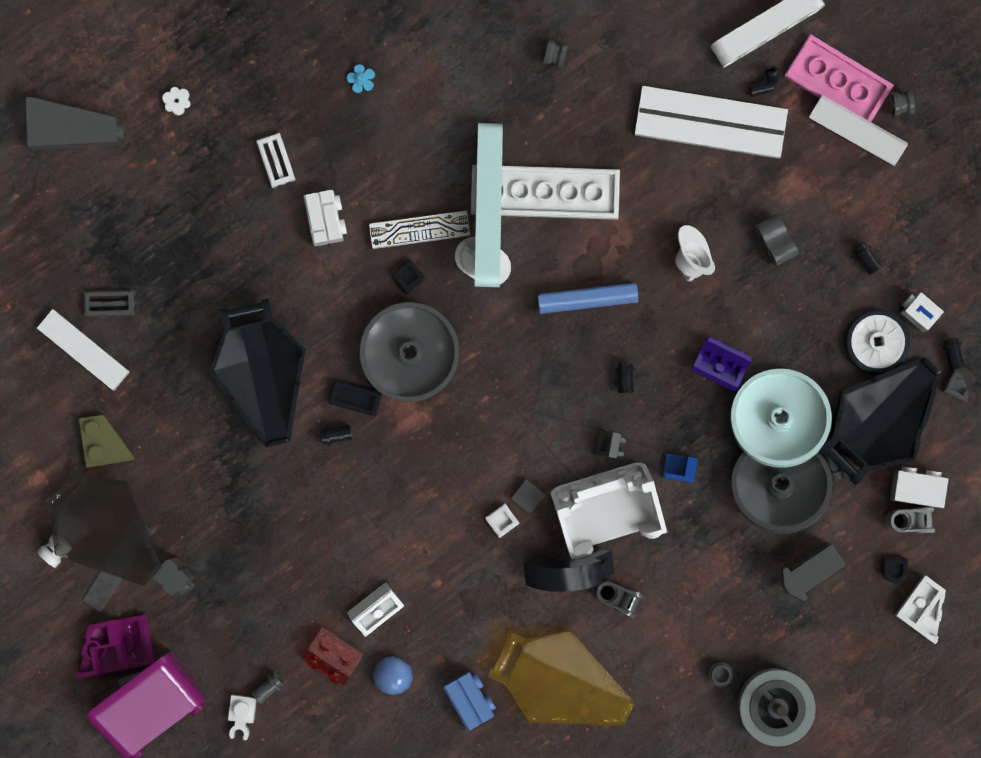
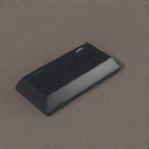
M334 380L328 404L376 417L382 393Z

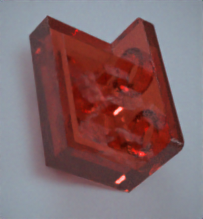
M322 627L306 651L303 660L312 669L320 670L326 674L332 682L340 683L344 686L364 654Z

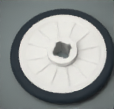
M870 310L860 314L850 324L846 333V350L852 362L861 370L872 374H883L898 368L906 359L910 348L909 332L903 321L895 314L885 310ZM880 337L882 346L876 347L874 345V338Z

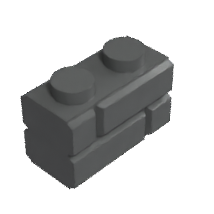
M178 557L167 559L152 573V578L159 585L163 584L162 588L170 596L178 594L180 597L186 595L195 586L193 581L196 576L189 568L185 569L186 565Z

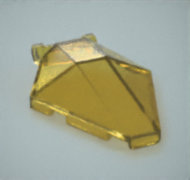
M508 631L505 646L494 669L490 670L488 677L507 686L529 723L625 725L635 702L571 631L533 638H525L512 631ZM516 644H521L523 648L510 676L503 675Z

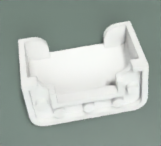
M632 463L558 486L551 491V497L571 559H578L592 554L594 550L593 545L634 532L640 531L642 536L649 539H654L661 534L667 533L655 484L644 463Z

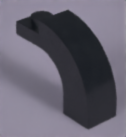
M607 548L578 559L561 560L541 554L523 562L526 586L544 591L568 592L592 588L603 584L602 578L614 573L612 550Z

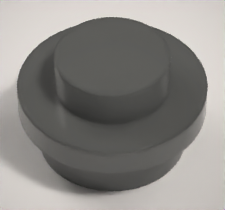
M716 662L708 671L709 680L717 687H725L733 679V670L725 662Z

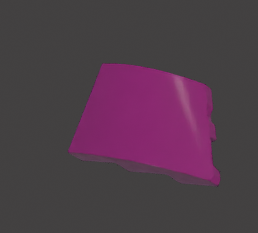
M138 615L88 625L85 636L86 643L81 653L83 659L76 678L81 679L153 664L155 660L147 615Z

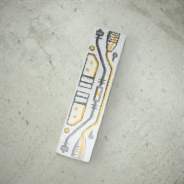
M467 211L369 224L373 249L470 236Z

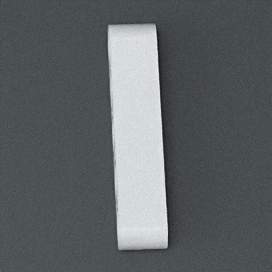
M783 0L720 38L710 47L724 68L815 14L825 4L823 0Z

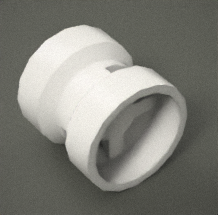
M53 533L49 538V542L41 546L37 553L45 562L56 568L61 562V558L64 555H68L73 548L64 538L57 533Z

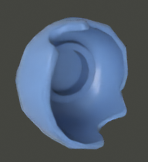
M394 656L381 659L375 665L372 672L375 686L383 693L389 695L404 693L410 687L413 680L410 665Z

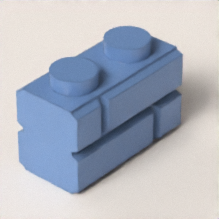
M470 671L443 686L467 731L493 718L494 713L492 710L496 709L490 696L484 697L480 688L484 686L478 675H472Z

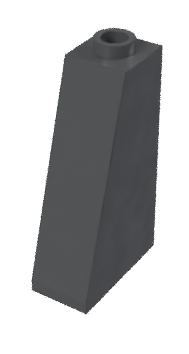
M25 97L27 145L32 150L121 146V139L125 137L124 125L120 124L116 117L33 97Z

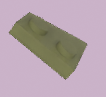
M105 415L79 419L86 468L135 460V456L124 444L123 439L114 430Z

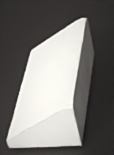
M384 583L349 610L347 614L366 637L402 609L404 604L390 586Z

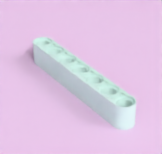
M478 123L474 287H500L503 123Z

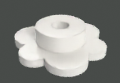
M173 87L170 92L163 94L162 99L166 103L165 109L168 112L173 111L175 115H182L185 108L190 107V101L188 100L189 92L186 89L179 90L177 87Z

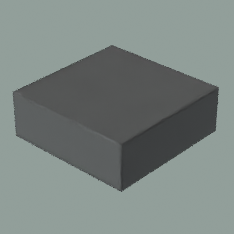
M525 480L511 500L531 514L545 494Z

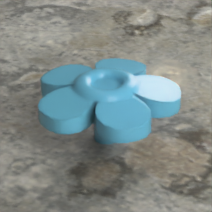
M356 65L354 67L355 73L347 75V81L354 83L352 86L353 91L360 93L363 91V87L367 91L372 90L374 83L368 79L375 77L374 71L372 69L365 71L363 65Z

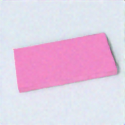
M811 34L783 76L820 99L824 95L870 122L894 86Z

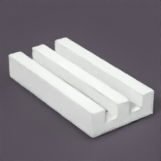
M278 133L257 140L272 188L281 184H287L290 181H296L281 134ZM275 140L278 142L289 175L287 177H284L273 144ZM268 143L280 178L278 180L274 178L263 144Z

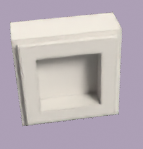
M503 504L485 517L499 538L520 524L506 504Z

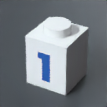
M921 292L915 296L911 294L904 301L902 306L905 308L901 314L920 331L925 332L931 328L944 311Z

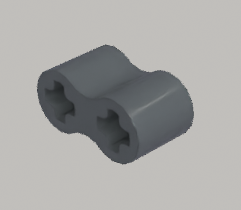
M778 214L754 225L758 237L775 266L799 254L795 243Z

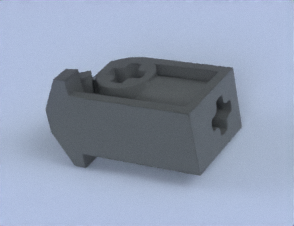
M826 542L796 562L789 569L784 567L782 569L781 587L787 595L805 601L808 599L805 594L807 591L846 566L833 544Z

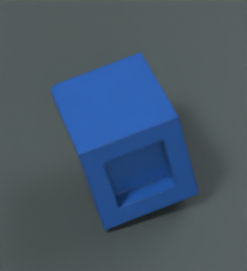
M667 454L662 478L694 483L698 458Z

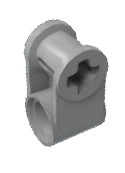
M934 507L891 510L885 516V525L894 532L934 533L935 528L932 527ZM898 514L904 520L899 528L894 524V518Z

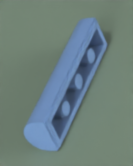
M627 283L538 294L539 313L545 314L638 303L637 284Z

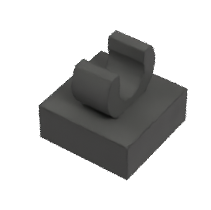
M599 431L595 455L616 459L617 456H624V452H619L618 450L620 442L626 443V439L622 438L621 434Z

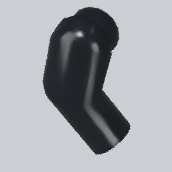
M769 66L766 69L762 82L749 85L751 97L767 94L775 90L780 80V72L776 66Z

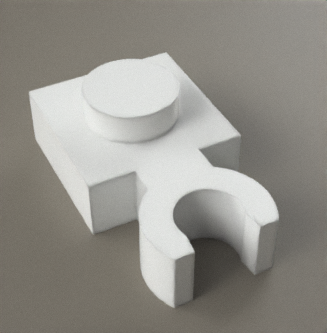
M231 695L228 720L235 721V725L229 733L231 739L235 738V731L238 729L244 733L243 740L248 739L250 732L246 724L254 723L257 702L254 697Z

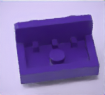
M707 337L699 350L691 371L736 392L747 367L751 363L752 357L746 355L741 350H735L725 345L718 339Z

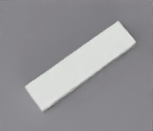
M824 95L820 97L809 116L810 119L894 166L908 146L907 142Z
M54 309L50 311L37 327L38 330L113 391L130 373L129 370Z

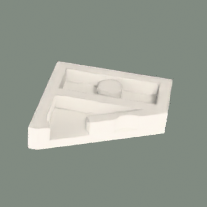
M923 575L895 616L930 642L936 644L938 642L939 621L942 618L941 608L946 590L926 575Z

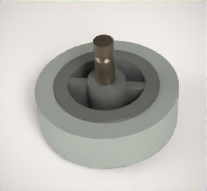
M771 668L755 673L744 683L737 701L738 715L744 728L756 740L770 746H786L797 742L809 731L815 718V700L810 688L800 677L784 669Z

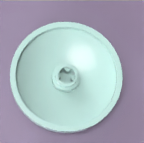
M771 369L750 378L739 389L731 409V428L738 445L752 459L771 467H792L808 461L823 447L831 428V408L823 390L808 376L790 369Z

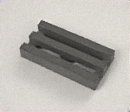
M135 291L84 292V316H135ZM128 296V301L90 302V297ZM128 306L129 310L90 311V307Z

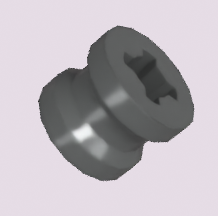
M549 40L543 64L549 65L552 63L556 64L558 68H563L568 44L563 43L559 45L555 41Z
M906 90L901 94L897 92L890 93V109L893 117L899 116L901 113L914 114L915 100L912 90Z

